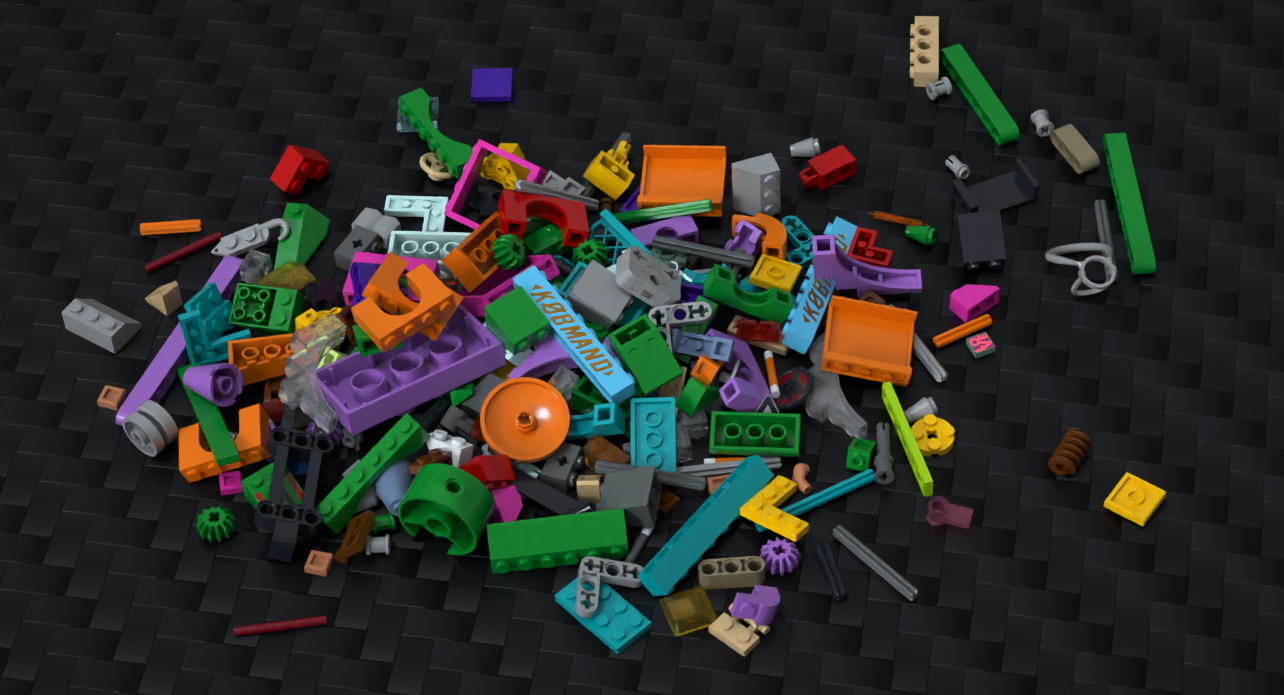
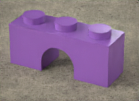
M691 214L673 217L630 230L648 250L653 249L652 239L656 235L699 244L698 228Z

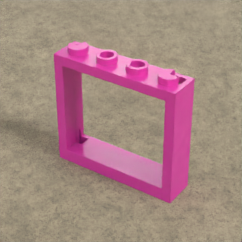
M479 139L472 149L469 161L463 168L460 180L454 187L451 199L445 206L444 215L473 229L479 226V224L458 215L488 150L531 170L526 181L543 185L548 171Z
M551 255L525 256L526 262L518 269L509 271L503 270L499 266L470 293L466 288L458 292L459 295L464 297L460 305L474 317H485L484 307L490 304L489 299L492 298L494 302L514 290L512 278L531 266L535 265L539 271H544L548 280L559 275L560 271Z

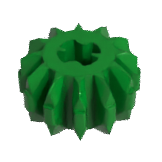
M504 234L493 242L494 248L491 249L495 255L493 258L497 260V266L501 265L503 270L518 269L526 262L525 256H527V253L524 251L526 246L522 245V240L517 239L515 234Z
M585 238L584 243H578V248L573 249L574 255L572 260L575 265L579 261L588 265L592 260H595L602 266L608 263L607 257L609 252L601 240L597 241L595 238H592L589 241Z
M211 505L209 510L203 508V514L198 515L196 526L203 540L208 539L210 543L218 540L221 543L222 538L229 539L230 533H234L236 522L229 508L224 509L222 505L215 508Z

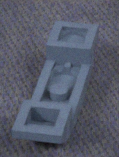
M670 328L672 352L700 357L704 354L715 361L730 362L735 344L734 340ZM660 333L664 341H666L667 336L663 333Z

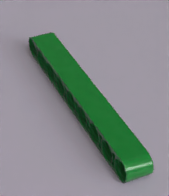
M1126 133L1104 134V151L1132 274L1155 273V256Z

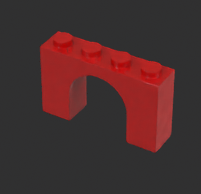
M502 190L498 204L501 236L504 234H515L517 238L522 239L527 218L538 217L549 220L559 227L562 233L563 246L578 248V243L582 244L585 242V238L587 239L589 228L584 202Z

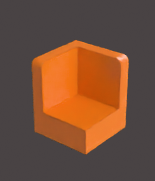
M702 354L690 374L710 385L724 362L719 361L717 363Z

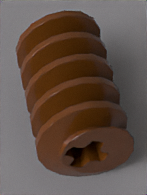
M1069 428L1060 445H1058L1056 451H1054L1049 459V468L1060 476L1074 474L1080 462L1083 461L1084 455L1088 453V449L1093 445L1091 439L1081 430Z

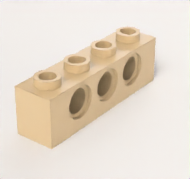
M915 16V23L910 25V36H914V38H910V50H914V52H910V64H914V66H910V78H914L915 87H926V83L938 81L939 16Z

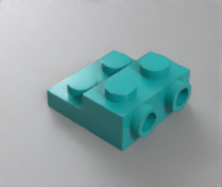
M215 282L208 283L183 305L186 312L199 309L208 341L223 337L222 333L235 327V325L228 324L232 303L230 300H223Z

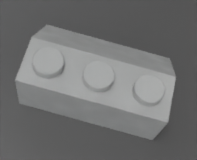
M772 153L732 163L734 210L755 216L756 213L768 216L780 213V169Z
M74 299L61 312L67 330L114 354L142 327V323L94 299Z

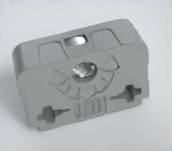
M635 245L630 246L617 258L615 279L622 289L652 307L674 305L680 300L681 276L678 275L676 270Z

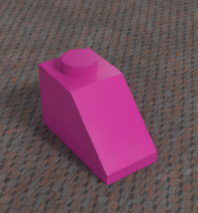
M966 284L952 292L949 309L965 323L972 321L999 303L1000 288L997 286Z
M515 485L491 490L490 493L495 501V512L491 518L492 523L516 521L523 504L522 497L517 492Z

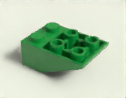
M237 283L228 324L271 335L296 333L295 318L302 314L305 297L298 290Z
M646 313L608 334L610 349L627 372L633 376L636 384L645 396L683 374L659 330Z

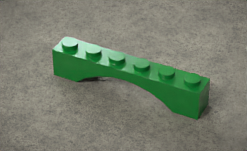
M422 88L400 96L401 105H399V110L402 116L408 118L411 127L417 129L420 138L426 140L430 150L435 151L439 161L444 163L449 173L454 175L459 181L463 174V168L472 155L470 145L451 140L435 128L431 122L433 114L431 99Z
M406 413L315 508L321 513L322 521L333 532L338 534L347 525L348 521L353 518L361 498L372 483L394 463L415 453L431 436Z

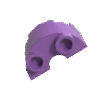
M742 219L735 227L736 236L734 240L730 239L724 249L733 251L734 248H742L746 252L745 254L753 255L755 260L762 249L763 241H761V238L765 233Z

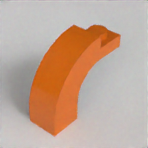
M756 213L755 217L733 215L732 236H736L735 227L744 219L765 233L761 238V241H763L762 253L785 261L787 256V232L780 221L762 213Z

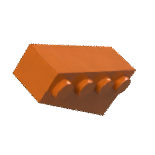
M315 331L228 341L229 363L234 364L237 370L241 371L243 386L319 365Z

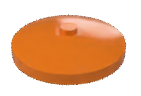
M519 377L507 380L496 386L488 394L481 408L480 427L484 440L497 455H508L509 461L534 463L550 457L562 446L569 431L570 414L565 399L556 388L540 379Z

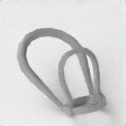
M1068 244L1052 248L1045 253V258L1049 262L1079 267V278L1071 288V293L1076 296L1100 293L1113 283L1116 276V266L1112 263L1113 249L1108 244ZM1079 251L1105 252L1107 258L1093 255L1080 262L1058 255ZM1092 261H1100L1109 267L1106 282L1104 284H1095L1089 281L1084 271L1086 264ZM1082 282L1092 288L1089 290H1076Z

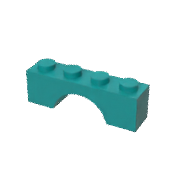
M616 403L594 405V410L587 414L570 415L569 431L565 441L625 433L626 413Z

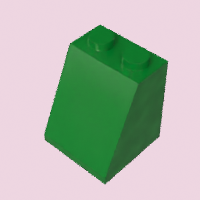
M521 286L484 307L486 328L514 356L520 352L527 351L531 345L545 340L551 334L549 320Z

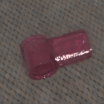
M935 496L929 500L927 520L930 524L940 526L946 523L969 529L973 509L950 504L941 496Z

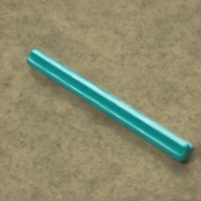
M872 469L863 471L781 510L796 517L874 481V472ZM755 523L758 532L768 530V528Z

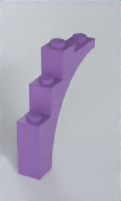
M834 235L812 236L814 279L835 278L836 290L857 289L858 300L868 289L878 296L922 292L921 269L902 270L872 266L844 253L837 245Z
M550 334L545 340L533 344L535 352L529 354L519 367H515L508 378L509 380L519 377L538 379L552 372L579 366L554 336ZM607 336L604 339L603 343H605L608 349L610 350V355L613 358H617L610 349L609 338Z

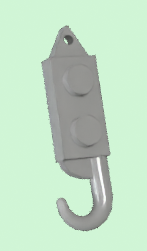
M276 218L260 225L255 224L220 238L221 242L211 253L217 256L225 257L226 255H231L235 257L266 245L270 238V229L282 226L284 229L282 235L278 237V240L281 241L289 233V224L281 218Z

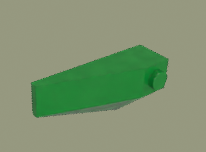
M287 203L283 219L289 224V233L285 239L278 243L272 279L276 282L294 283L305 268L307 260L311 255L314 256L318 245L327 238L331 221L308 204ZM281 226L280 236L282 235V233H283V231H284V229H283L282 226Z

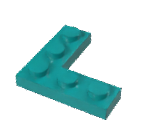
M199 309L178 315L190 364L198 363L199 366L209 365L228 359V341L252 338L249 329L208 341Z

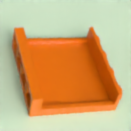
M643 145L644 161L640 195L637 197L638 210L711 199L713 203L712 211L691 214V216L722 217L727 163L726 146Z
M832 295L827 312L821 370L883 383L890 381L891 384L907 387L912 374L910 361L914 322L917 312Z

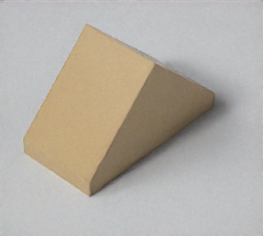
M176 281L160 286L145 298L149 304L166 316L183 304Z
M601 475L578 476L577 494L579 503L583 504L588 500L593 501L594 504L600 502Z

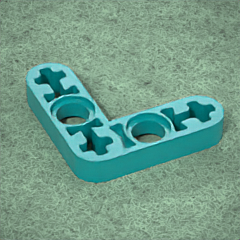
M796 216L784 217L782 224L786 229L787 238L797 248L787 253L785 261L794 263L791 261L792 259L800 258L803 261L794 264L802 266L803 270L811 264L813 265L812 236L814 234ZM805 236L808 239L806 241H799L797 238Z

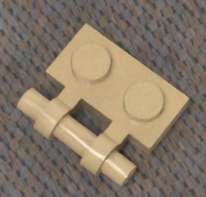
M723 613L709 626V633L744 657L760 643V637L756 634L760 631L766 635L770 630L768 625L758 626L752 619L730 617L726 613ZM744 620L745 622L750 624V626L746 628L745 626L740 624V622Z

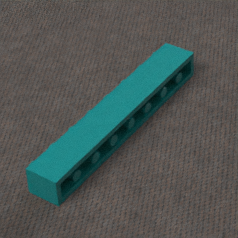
M759 455L746 457L637 575L652 596H666L670 594L675 588L674 585L687 576L688 569L697 564L702 559L701 555L715 545V540L718 536L727 532L729 524L741 516L740 507L769 484V480L774 474Z

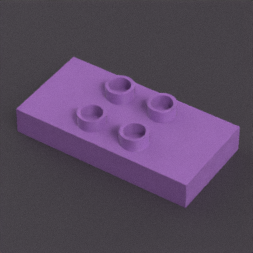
M459 305L436 341L418 331L403 341V347L362 358L359 351L308 374L315 397L321 403L330 405L329 411L353 436L394 416L409 414L415 410L416 406L428 400L441 398L446 394L449 396L452 389L500 368L507 363L503 343L468 310Z

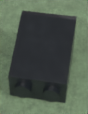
M1000 210L957 214L953 230L962 269L977 271L981 267H989L990 269L1002 267L1007 258Z

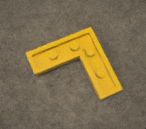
M780 475L740 507L741 516L794 542H797L809 531V523L777 508L797 491V483Z

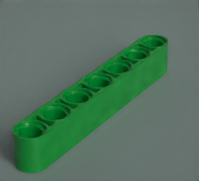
M955 44L940 49L939 55L942 64L996 143L1002 145L1019 139L1020 134L1016 123L962 45Z

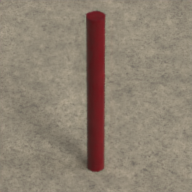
M218 231L144 265L145 271L149 273L221 240L222 235Z
M322 615L234 627V635L242 636L327 624V616Z

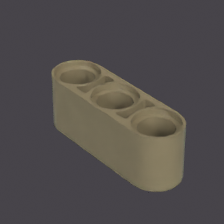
M1067 124L1050 132L1052 143L1078 174L1099 166L1100 162L1097 153L1072 124Z
M759 556L703 560L698 567L699 584L702 588L709 590L761 585L765 581V562Z

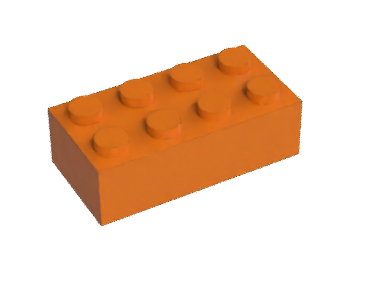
M497 211L441 260L469 293L499 267L497 266V260L493 258L495 255L491 250L494 248L493 242L501 236L499 213Z

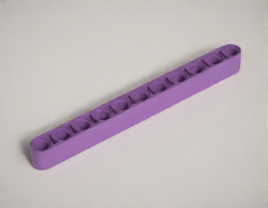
M226 255L205 286L208 283L215 282L223 300H229L237 288V283H240L247 273L248 261ZM180 322L118 410L116 415L117 425L123 426L122 421L130 413L137 412L136 409L146 400L159 403L178 375L177 368L183 367L189 359Z

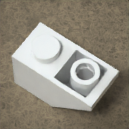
M435 430L429 433L431 437L425 442L429 450L442 448V451H452L454 467L458 468L471 460L474 445L465 442L464 438L452 437L443 430Z

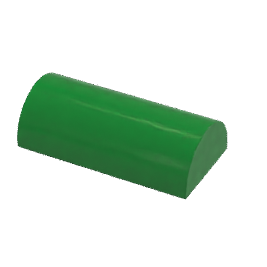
M712 411L709 453L713 455L799 457L801 414Z

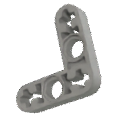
M700 301L657 306L652 308L648 314L650 320L657 327V321L654 318L657 313H660L662 327L657 329L660 333L667 336L665 342L672 353L669 327L706 323L712 317V309L708 303ZM700 308H704V311H706L704 317H700L698 313ZM689 309H692V313H696V314H693V318H692V319H690V311H689ZM678 310H683L686 312V317L683 320H677L674 317V313Z
M584 557L578 569L575 602L577 615L582 618H591L595 614L598 606L600 582L632 588L640 587L643 583L637 575L643 567L637 564L604 558ZM613 568L618 572V575H609L606 570ZM632 573L636 574L637 579L633 578ZM585 583L591 584L594 590L587 591L582 585ZM585 599H589V601H588V608H589V609H585V605H584Z

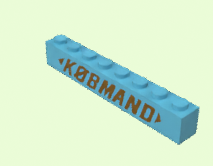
M836 216L833 224L828 223L823 234L834 235L839 248L847 254L858 226ZM812 264L805 275L809 278L804 279L799 289L803 292L802 294L798 293L793 303L797 307H793L787 319L790 320V323L786 322L781 332L784 335L781 344L804 355L814 338L836 285L835 278L814 279Z
M533 265L512 278L514 288L516 289L521 286L549 320L551 334L609 403L619 405L635 394L634 384L636 382L629 372L626 374L621 362L610 355V350L606 344H601L597 340L598 337L592 328L588 329L585 326L582 316L579 313H574L573 307L567 299L563 300L558 288L548 282V277L544 271H539Z

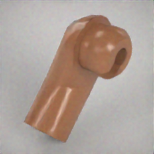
M798 463L794 467L792 481L797 483L799 490L806 495L812 490V486L805 480V476L808 475L807 472L810 469L807 464Z

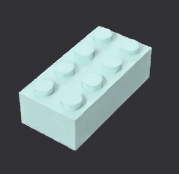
M391 231L388 254L391 251L400 257L436 260L441 271L445 272L448 277H454L441 260L471 233Z

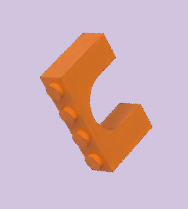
M390 251L369 280L362 296L365 298L370 297L376 305L394 316L407 314L413 311L419 304L405 297L398 286V280L406 269L408 262ZM450 288L448 289L453 294L456 308L435 320L431 325L419 330L434 341L438 339L464 298Z
M424 263L406 273L409 288L420 299V303L413 311L404 315H389L383 312L370 297L351 308L355 322L383 353L394 348L400 342L413 336L419 330L431 325L435 320L456 308L452 292Z
M260 404L239 410V433L233 443L239 454L240 461L223 466H217L212 452H209V445L199 423L179 429V471L191 483L270 458V453L267 450L269 438L268 414Z

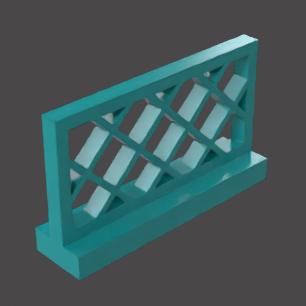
M607 209L599 213L601 219L589 227L587 237L589 241L592 238H595L597 241L601 240L606 247L608 240H617L616 246L606 247L608 252H614V257L608 259L607 264H616L619 252L627 250L633 245L654 257ZM601 227L605 228L604 235H595V232Z

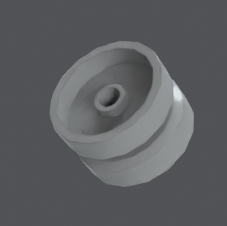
M146 400L136 409L137 412L130 413L122 421V425L128 438L139 450L150 457H155L164 449V444H170L178 437L179 431L176 423L163 407L152 400Z

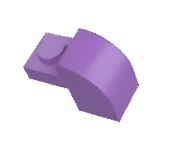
M755 585L752 594L737 592L730 611L732 617L752 619L758 626L770 624L774 619L780 602L779 592L775 587Z

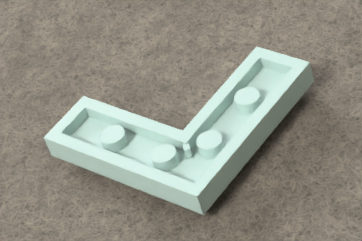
M387 195L384 213L386 216L424 217L422 231L444 232L447 218L444 212L449 199L448 197Z

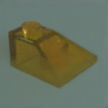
M288 261L256 281V285L298 290L306 298L305 287L307 282L310 281L316 284V279L303 264Z
M703 585L659 599L675 637L710 626L718 619Z

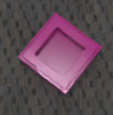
M241 470L219 474L221 495L243 492Z

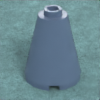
M406 458L394 463L372 483V487L388 511L394 516H398V506L413 481V474H410L408 467L411 463Z

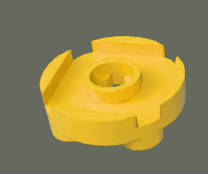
M933 414L926 415L911 427V431L923 456L931 457V454L945 455L954 445V427ZM928 435H935L937 438L932 437L929 439Z

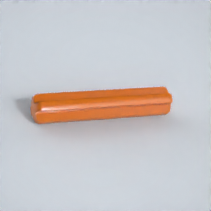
M200 219L140 224L141 235L199 232L202 230Z
M985 314L935 336L933 342L937 348H940L991 325L992 319L989 314Z

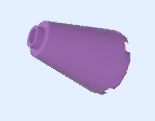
M230 363L191 366L185 371L183 377L184 384L188 388L220 407H228L236 402L234 399L237 394H241L243 388L241 371L237 370L235 365Z

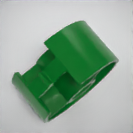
M432 463L420 468L402 498L397 514L402 526L412 537L416 536L422 526L436 537H444L453 542L447 552L448 555H465L474 550L487 527L486 524L490 522L495 512V501L489 490L471 474L451 465Z

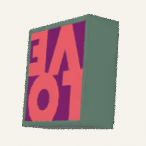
M986 332L966 338V344L975 358L995 352L996 347Z

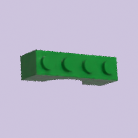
M717 264L713 266L703 281V296L724 303L731 308L744 311L749 315L762 318L770 323L781 326L793 308L791 293L775 287L759 293L745 291L736 284L735 271Z

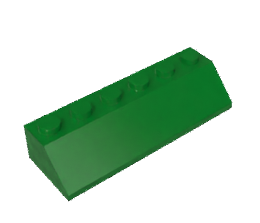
M623 508L486 524L492 574L518 570L527 571L544 567L551 568L560 565H575L581 563L582 559L587 556L609 560H618L628 556Z

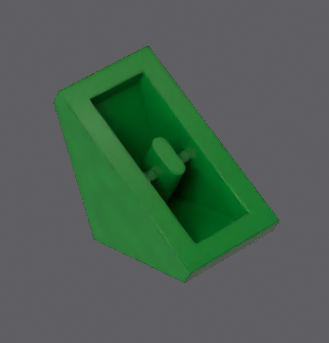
M690 377L676 401V407L692 418L721 396L719 388L713 383L708 385L698 378Z

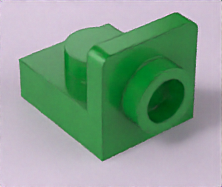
M855 437L848 448L846 467L858 471L868 470L870 458L876 449V442Z

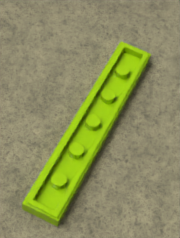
M890 381L885 382L882 385L884 404L925 497L933 495L932 477Z

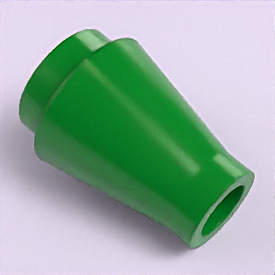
M908 225L905 236L927 246H930V244L935 245L938 239V229L934 228L933 225Z

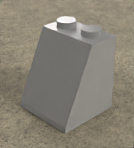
M592 260L578 276L563 300L567 299L570 302L575 314L579 313L583 319L609 329L613 323L617 325L624 316L621 313L624 307L628 309L635 298L616 283V275L595 260Z

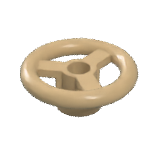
M435 152L426 153L421 156L420 166L428 173L432 180L442 181L455 177L449 172L446 173L447 166L437 160L438 156ZM426 160L432 163L431 168L426 164Z

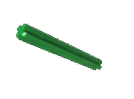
M711 199L619 212L614 213L613 216L623 225L709 212L713 210V203Z

